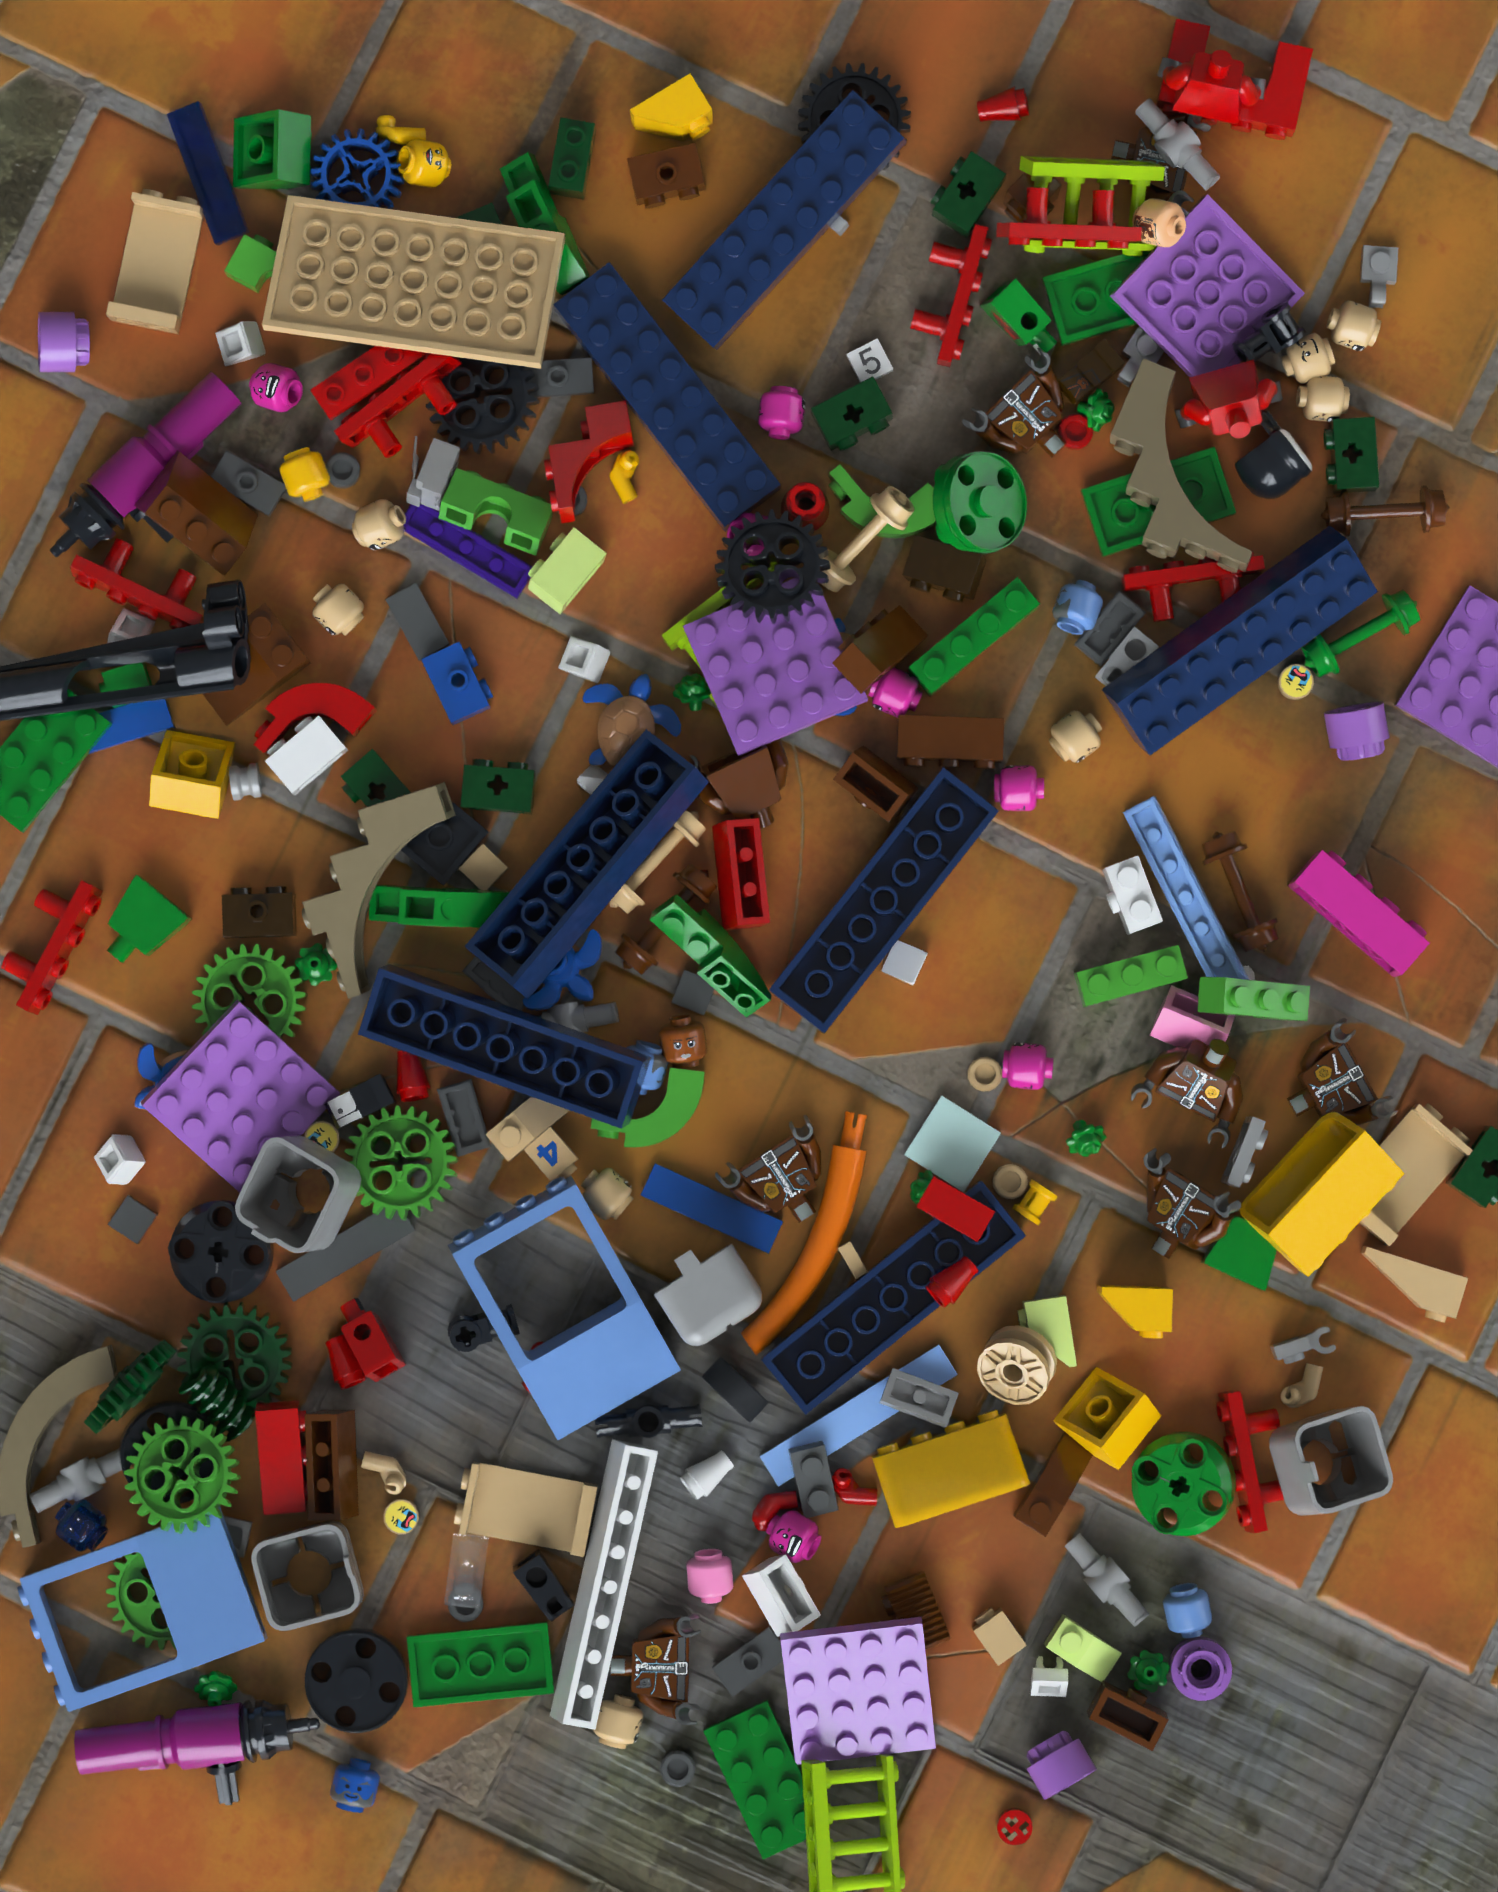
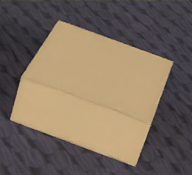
M484 844L459 868L480 890H489L509 869Z
M850 1241L838 1247L855 1279L868 1272Z

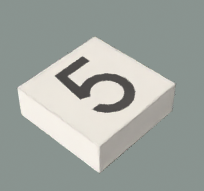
M878 338L846 354L860 383L872 376L876 380L893 371V367Z

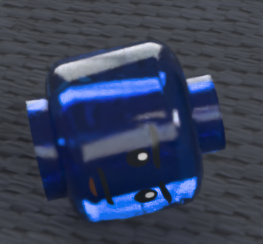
M85 1499L78 1500L74 1504L66 1502L55 1516V1519L59 1521L56 1527V1534L78 1552H83L87 1549L93 1551L103 1541L109 1531L106 1527L107 1517Z

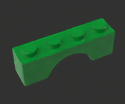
M1018 577L1015 578L910 665L908 671L918 679L920 686L930 697L933 696L988 647L1038 609L1040 603Z

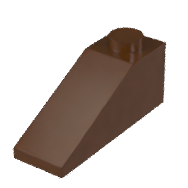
M1064 1432L1013 1516L1046 1537L1093 1455Z

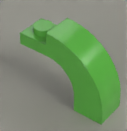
M839 464L829 473V478L832 482L828 486L840 501L845 498L849 501L841 508L840 513L852 525L862 530L878 513L873 508L870 497L860 489L841 464ZM929 482L908 498L914 506V512L907 520L908 526L906 529L898 530L887 524L876 536L905 538L922 533L936 525L933 510L934 488Z
M670 1067L665 1098L653 1113L643 1118L631 1119L630 1124L622 1129L592 1118L591 1129H598V1137L618 1139L619 1132L626 1133L624 1147H645L660 1143L681 1130L695 1113L702 1096L705 1072Z

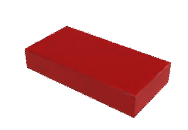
M935 1176L932 1177L916 1205L917 1208L976 1242L981 1238L995 1213L994 1210Z

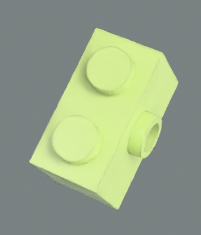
M574 527L568 535L562 532L549 548L553 553L546 561L540 558L528 573V576L531 577L528 589L560 615L604 563L607 554Z

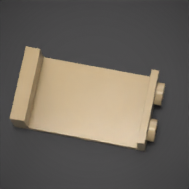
M143 189L142 194L132 192L131 200L134 203L114 301L108 302L106 315L111 321L179 335L205 212L201 206L197 205V200L189 197L177 196L175 201L163 198V193L155 190Z
M1428 1103L1425 1107L1415 1104L1379 1145L1405 1174L1396 1182L1395 1187L1387 1192L1372 1208L1370 1214L1359 1223L1385 1246H1390L1399 1236L1397 1233L1460 1160L1464 1156H1469L1473 1151L1467 1146L1470 1139L1456 1127L1449 1130L1440 1122L1443 1116Z
M475 1461L472 1463L471 1469L464 1468L461 1489L467 1490L465 1503H458L454 1524L460 1525L459 1534L466 1535L467 1533L567 1551L571 1552L570 1555L585 1556L598 1490L597 1484Z

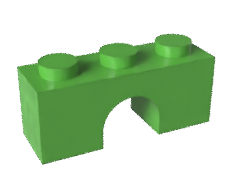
M244 234L224 270L227 277L259 293L265 281L272 277L276 251L272 249L274 244L260 235L255 234L252 239Z
M456 468L441 501L438 518L471 531L475 521L481 515L488 513L497 514L508 525L504 544L537 556L552 520L551 504L542 497L529 496L516 491L508 484L487 480L477 472Z
M1179 945L1074 973L1083 1007L1188 979Z
M1200 977L1197 1012L1253 1016L1254 1018L1308 1021L1310 986L1227 977Z

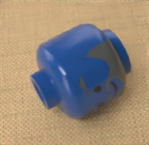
M350 1758L349 1764H340L335 1768L330 1796L337 1802V1808L363 1813L364 1808L374 1805L380 1776L375 1770L370 1769L371 1762Z

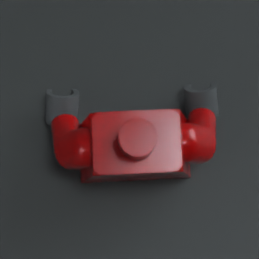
M1216 50L1212 54L1194 53L1189 63H1181L1162 57L1157 76L1163 77L1167 86L1176 90L1173 111L1238 125L1242 103L1246 106H1252L1259 99L1264 100L1266 80L1244 75L1245 64L1242 61L1232 59L1230 53L1225 50Z
M1253 359L1189 377L1194 399L1188 400L1182 405L1181 409L1174 411L1180 428H1186L1198 423L1202 426L1208 425L1213 435H1222L1230 432L1234 438H1243L1249 434L1251 426L1258 425L1263 421L1262 410L1268 408L1270 403L1283 400L1280 381L1274 382L1268 378L1259 381Z

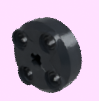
M217 1200L196 1206L179 1221L168 1245L172 1269L178 1281L192 1295L211 1303L232 1302L250 1295L265 1281L273 1262V1243H266L251 1234L253 1229L243 1224L236 1215L235 1201ZM223 1206L229 1208L232 1212L233 1218L228 1226L222 1225L217 1219V1213ZM185 1238L191 1240L194 1244V1254L190 1258L184 1257L180 1252V1243ZM253 1245L260 1246L264 1251V1259L260 1264H254L249 1258V1250ZM215 1277L222 1278L226 1283V1291L222 1296L215 1295L211 1290V1283Z
M162 1401L145 1406L130 1420L120 1440L119 1460L123 1474L125 1470L130 1469L132 1464L126 1459L127 1456H137L139 1453L133 1447V1443L141 1445L146 1443L142 1435L144 1431L152 1436L156 1434L155 1429H150L147 1426V1420L150 1415L156 1412L163 1413L166 1418L162 1426L164 1429H167L168 1418L174 1419L177 1425L180 1426L183 1416L190 1419L191 1427L197 1418L204 1421L203 1429L209 1426L205 1422L207 1415L205 1413L199 1415L196 1412L197 1407L181 1401ZM177 1442L171 1447L170 1455L172 1459H178L183 1455L185 1451L183 1442ZM200 1448L195 1449L193 1458L199 1455ZM207 1460L201 1464L199 1474L202 1478H207L212 1474L214 1470L213 1462ZM179 1469L176 1474L177 1476H179V1478L188 1476L184 1472V1470ZM158 1472L152 1477L151 1486L153 1490H157L164 1485L165 1475L163 1472ZM125 1475L129 1483L133 1482L132 1477ZM171 1492L165 1496V1503L170 1500ZM193 1492L183 1493L180 1498V1504L193 1500Z
M347 1629L331 1635L314 1651L305 1672V1691L313 1711L329 1726L348 1733L368 1732L386 1724L400 1709L408 1689V1671L401 1652L388 1638L373 1629ZM364 1637L372 1639L376 1645L375 1653L369 1656L361 1654L357 1647L358 1640ZM326 1662L332 1669L331 1677L326 1680L317 1678L313 1671L315 1663ZM385 1682L397 1684L400 1689L399 1697L393 1700L385 1698L381 1692L382 1684ZM340 1707H351L355 1711L356 1720L350 1724L341 1722L337 1715Z

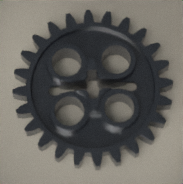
M847 63L845 73L842 74L834 66L832 67L833 77L830 79L821 73L820 81L822 85L818 86L814 83L809 85V89L814 96L803 95L802 102L809 106V108H802L798 111L800 117L807 119L798 124V130L808 131L801 138L802 144L821 125V120L829 116L844 100L842 94L848 89L857 90L865 102L870 96L875 97L874 102L870 106L875 111L881 110L885 112L889 118L887 122L899 133L910 132L911 128L909 124L902 122V120L911 117V111L901 110L907 104L908 99L907 97H896L901 90V86L898 84L890 88L888 85L891 75L889 74L881 80L877 78L878 67H875L870 74L865 73L864 63H861L858 72H853L850 63ZM898 151V153L894 157L898 158L900 152Z
M458 357L462 364L441 381L454 400H468L458 403L452 411L445 415H440L438 412L430 418V421L433 424L442 423L437 432L441 436L450 433L447 441L452 445L460 440V449L465 452L473 444V450L476 454L481 453L483 445H486L488 451L493 454L495 453V443L498 442L505 449H508L507 438L511 436L514 440L520 441L517 430L519 428L527 431L530 430L529 426L524 422L525 418H536L537 416L529 409L530 405H537L540 402L536 397L530 395V393L539 390V386L536 383H528L535 376V373L532 370L522 371L525 366ZM496 369H503V380L498 384H490V374ZM461 376H469V386L463 391H457L455 389L457 379ZM512 389V393L509 395L497 394ZM485 390L489 396L484 397V403L480 404L475 398L481 397V391ZM431 402L426 404L428 410L437 411ZM501 403H508L510 405L508 415L504 418H495L496 407ZM469 409L475 410V420L469 425H462V414Z
M770 509L768 519H763L761 514L756 512V522L751 524L744 517L742 518L744 525L742 530L734 526L731 527L733 539L722 538L723 545L727 550H717L716 552L718 559L724 561L715 564L716 572L723 574L716 580L719 587H726L722 591L724 599L733 597L730 603L733 610L743 605L742 613L745 618L754 611L758 623H761L765 614L769 615L772 624L776 623L778 614H782L784 619L789 622L790 611L795 610L798 615L803 616L801 605L805 603L810 607L815 606L812 594L823 596V589L818 583L829 582L828 575L821 572L831 569L829 560L823 559L829 555L828 549L825 546L819 547L823 543L821 534L812 536L815 531L812 523L802 528V516L798 515L791 522L789 513L786 510L780 519H776L773 509ZM792 543L799 546V549L794 554L786 555L782 553V549L787 544ZM753 545L764 547L763 551L757 556L746 554L747 550ZM771 562H777L778 564L775 565L774 571H768ZM800 563L804 564L802 568L795 567ZM744 565L750 566L745 570L741 569ZM795 577L799 579V583L794 588L787 589L782 587L783 581L787 578ZM758 578L764 581L759 589L750 590L746 588L748 582L752 579Z

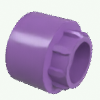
M38 312L39 372H75L76 366H86L90 358L89 321L85 318H75L74 312Z
M1384 702L1362 703L1324 712L1329 747L1337 749L1338 758L1347 761L1373 757L1382 754L1385 750L1384 740L1390 738Z
M1203 1636L1187 1638L1173 1649L1169 1658V1675L1172 1682L1183 1695L1197 1701L1214 1699L1222 1694L1230 1683L1232 1677L1231 1660L1226 1651L1210 1638ZM1199 1659L1209 1662V1671L1203 1677H1195L1191 1674L1192 1664Z
M1061 1731L1029 1750L1026 1756L1031 1764L1027 1771L1044 1800L1056 1795L1097 1770L1080 1739L1078 1738L1073 1741L1066 1731Z

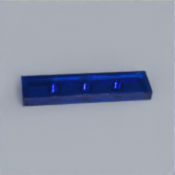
M197 101L168 113V120L200 206L203 209V214L214 243L221 245L250 233L202 103Z

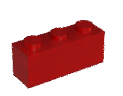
M759 818L725 820L713 825L712 833L722 927L725 930L757 928L769 924L770 914Z
M299 1400L256 1404L255 1417L264 1515L306 1512L308 1493L304 1466H306V1445H302V1432H305V1414L307 1412L306 1410L300 1411Z

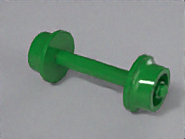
M1404 590L1392 595L1388 593L1383 594L1382 600L1387 610L1383 614L1328 645L1320 634L1303 645L1301 648L1306 658L1304 666L1311 668L1318 678L1328 673L1336 675L1340 672L1335 659L1336 655L1394 623L1404 636L1410 633L1409 628L1420 621V616L1416 609L1417 601L1411 600Z

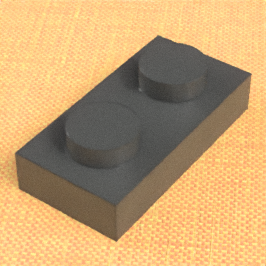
M823 1441L788 1449L802 1515L810 1518L838 1511Z

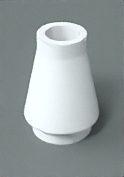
M721 1450L717 1454L685 1469L686 1473L680 1477V1480L689 1493L698 1500L702 1496L707 1497L734 1465Z

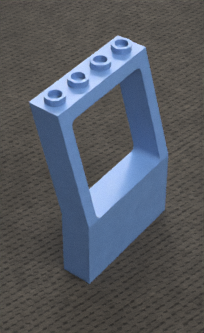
M572 1176L566 1179L559 1177L552 1180L546 1185L545 1191L536 1196L529 1194L522 1197L515 1203V1208L504 1214L502 1212L492 1214L484 1220L483 1226L474 1231L471 1229L462 1231L453 1238V1243L448 1245L455 1261L557 1440L681 1371ZM564 1207H572L618 1286L621 1297L615 1303L534 1349L526 1351L518 1342L474 1261L481 1254Z
M221 1507L218 1509L222 1514V1518L220 1519L211 1514L209 1516L210 1527H206L198 1521L197 1532L190 1531L187 1524H185L182 1534L175 1532L174 1524H172L168 1531L161 1530V1526L20 1578L21 1585L17 1586L18 1593L23 1605L30 1606L34 1617L29 1620L35 1638L42 1639L46 1652L42 1653V1659L48 1673L54 1672L58 1685L54 1686V1692L60 1706L66 1705L67 1711L70 1712L264 1642L268 1638ZM138 1552L144 1559L174 1641L177 1656L86 1689L81 1688L77 1682L44 1592V1586L50 1582L119 1557Z

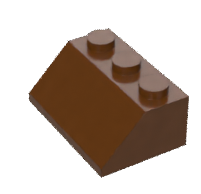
M178 450L134 505L224 576L247 548L258 517L257 513Z

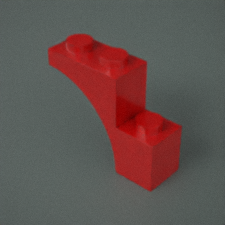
M626 400L585 407L587 420L580 421L583 440L548 446L550 459H544L547 480L554 479L555 490L549 491L552 512L559 511L561 523L575 521L576 497L583 480L593 467L617 451L634 447Z

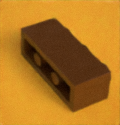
M900 605L890 613L884 609L871 622L868 621L838 647L841 654L832 664L862 694L908 657L927 638L928 634Z
M898 716L896 760H904V766L924 767L925 761H939V767L960 768V762H974V768L995 769V763H1002L1004 718Z
M319 1410L305 1414L308 1520L341 1521L358 1516L355 1410Z

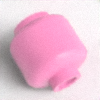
M699 1550L694 1553L693 1558L688 1560L686 1564L688 1590L691 1595L700 1597L702 1603L721 1602L722 1596L732 1591L733 1574L731 1559L723 1555L721 1550Z

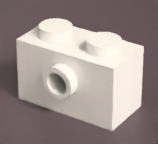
M319 715L314 720L311 716L304 719L295 727L294 730L297 734L288 742L281 739L267 751L270 757L265 762L294 795L298 794L349 751Z
M1139 856L1108 866L1102 870L1110 889V893L1106 894L1109 906L1113 914L1119 913L1127 935L1163 922Z
M786 1554L770 1557L742 1575L777 1637L780 1636V1633L799 1631L821 1616L807 1592L804 1582L798 1576Z

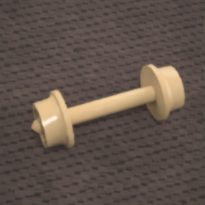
M888 486L882 493H875L870 497V502L878 514L839 555L828 549L829 555L823 559L829 560L831 569L821 572L828 575L829 582L820 584L833 592H838L845 585H852L856 581V576L849 563L887 524L898 530L906 529L908 526L907 520L914 512V506L906 497V494H903L895 487Z
M686 810L673 825L674 828L646 857L609 902L610 907L617 908L619 906L624 912L629 914L636 906H643L645 902L634 891L684 837L695 847L699 846L698 840L706 828L698 821V812H688Z

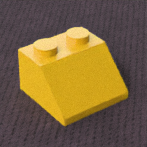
M691 73L630 109L631 123L635 130L679 141H685L690 137L693 141L707 134L710 131L709 125L713 124L712 108Z
M166 730L151 774L149 806L218 819L226 797L229 766L232 765L235 742Z
M1097 1285V1293L1131 1329L1139 1331V1336H1142V1338H1163V1332H1172L1173 1289L1151 1286Z
M1096 1367L1053 1421L1093 1456L1119 1470L1162 1415L1145 1393Z

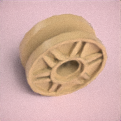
M1019 1325L1005 1326L995 1331L988 1340L985 1349L978 1358L977 1372L980 1382L986 1390L999 1400L1014 1405L1030 1404L1040 1399L1046 1391L1049 1381L1056 1372L1057 1358L1051 1344L1035 1330Z

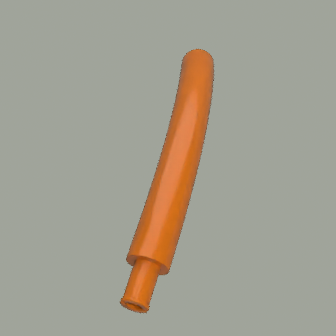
M845 1111L840 1146L832 1145L823 1196L805 1246L778 1292L761 1313L741 1332L756 1356L769 1346L799 1314L817 1289L837 1253L848 1227L860 1188L867 1151L860 1150L868 1115L858 1114L856 1126L853 1128L855 1113Z

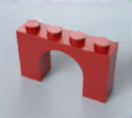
M1176 19L1167 58L1181 63H1189L1194 53H1205L1210 26ZM1279 41L1275 49L1268 84L1265 88L1264 100L1259 99L1252 106H1246L1242 103L1238 125L1229 123L1231 128L1240 132H1251V129L1265 131V136L1277 140H1285L1286 136L1292 137L1296 130L1313 49ZM1162 77L1156 103L1157 107L1163 109L1162 112L1168 116L1182 114V112L1172 110L1176 90L1169 88ZM1202 117L1200 122L1216 125L1219 120Z

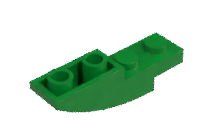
M527 152L500 168L510 193L505 197L519 227L565 234V244L556 290L560 295H563L574 289L590 276L566 218L560 216L535 155Z
M377 884L369 903V920L398 922V924L480 928L510 892Z
M675 894L652 911L650 921L699 964L697 974L746 1018L771 1001L772 996L749 958L730 934L704 908L697 913L682 898Z

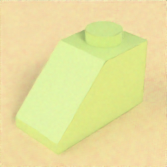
M1060 1295L1022 1301L1023 1309L1017 1310L1019 1326L1033 1329L1044 1336L1054 1348L1055 1355L1059 1360L1069 1367L1077 1366L1066 1296Z
M1062 1614L1044 1642L1046 1648L1100 1682L1106 1679L1122 1652L1064 1614Z

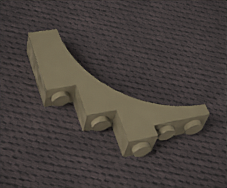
M1143 358L1110 435V443L1115 445V450L1128 456H1133L1134 453L1140 455L1128 481L1126 494L1130 495V500L1138 505L1150 507V504L1156 506L1143 536L1142 545L1147 547V552L1163 559L1167 555L1175 558L1179 546H1182L1187 554L1195 558L1204 559L1207 556L1218 561L1217 565L1227 571L1236 573L1237 570L1245 572L1250 562L1252 551L1236 544L1211 526L1193 507L1175 476L1166 443L1165 417L1168 397L1175 380L1176 371Z
M445 782L358 810L360 816L357 818L358 828L361 835L367 837L368 843L330 856L332 862L329 865L330 873L334 882L339 883L340 889L302 902L304 906L302 918L308 929L311 928L313 936L323 932L327 933V951L331 958L336 960L339 969L337 981L341 990L346 991L348 999L370 990L364 961L365 920L371 897L386 867L396 854L421 832L441 821L456 816Z

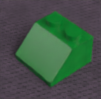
M277 109L234 118L233 188L288 190L309 186L312 138L311 116Z

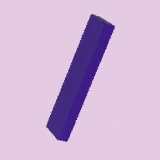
M410 504L405 513L406 523L404 524V532L514 598L518 599L531 578L528 576L532 568L531 565L476 532L439 519L438 510L421 504L420 507Z

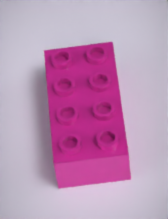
M1321 850L1315 853L1287 886L1392 977L1403 975L1430 944L1424 938L1427 932L1413 920L1405 922L1397 914L1400 909L1388 898L1383 897L1381 899L1376 897L1370 891L1373 888L1372 884L1358 873L1352 876L1343 868L1346 862L1332 850L1329 852Z

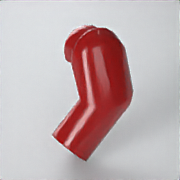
M839 1468L832 1475L834 1490L844 1503L867 1506L877 1505V1488L859 1487L852 1477V1473L846 1468Z
M796 1490L771 1493L763 1496L752 1513V1521L755 1528L759 1531H767L769 1523L779 1510L798 1508Z

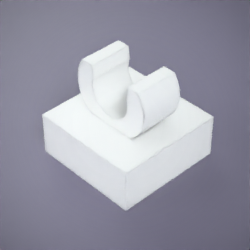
M1038 1656L1036 1667L1032 1669L1031 1696L1066 1697L1068 1669H1063L1062 1658H1056L1055 1668H1045L1043 1666V1656Z

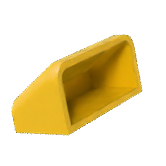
M1331 1112L1321 1117L1244 1199L1241 1204L1240 1214L1293 1266L1309 1277L1314 1270L1323 1264L1326 1257L1347 1238L1354 1227L1370 1214L1372 1208L1381 1198L1395 1187L1396 1182L1405 1173L1364 1129L1341 1114Z
M997 1409L978 1415L979 1422L965 1426L964 1420L947 1425L944 1428L945 1433L932 1437L931 1432L928 1431L910 1437L912 1444L898 1448L897 1442L877 1448L878 1455L872 1456L895 1528L935 1517L1030 1484L1006 1413L999 1415Z

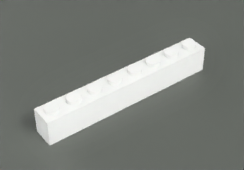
M612 1439L550 1712V1716L562 1724L596 1729L658 1451L645 1445Z

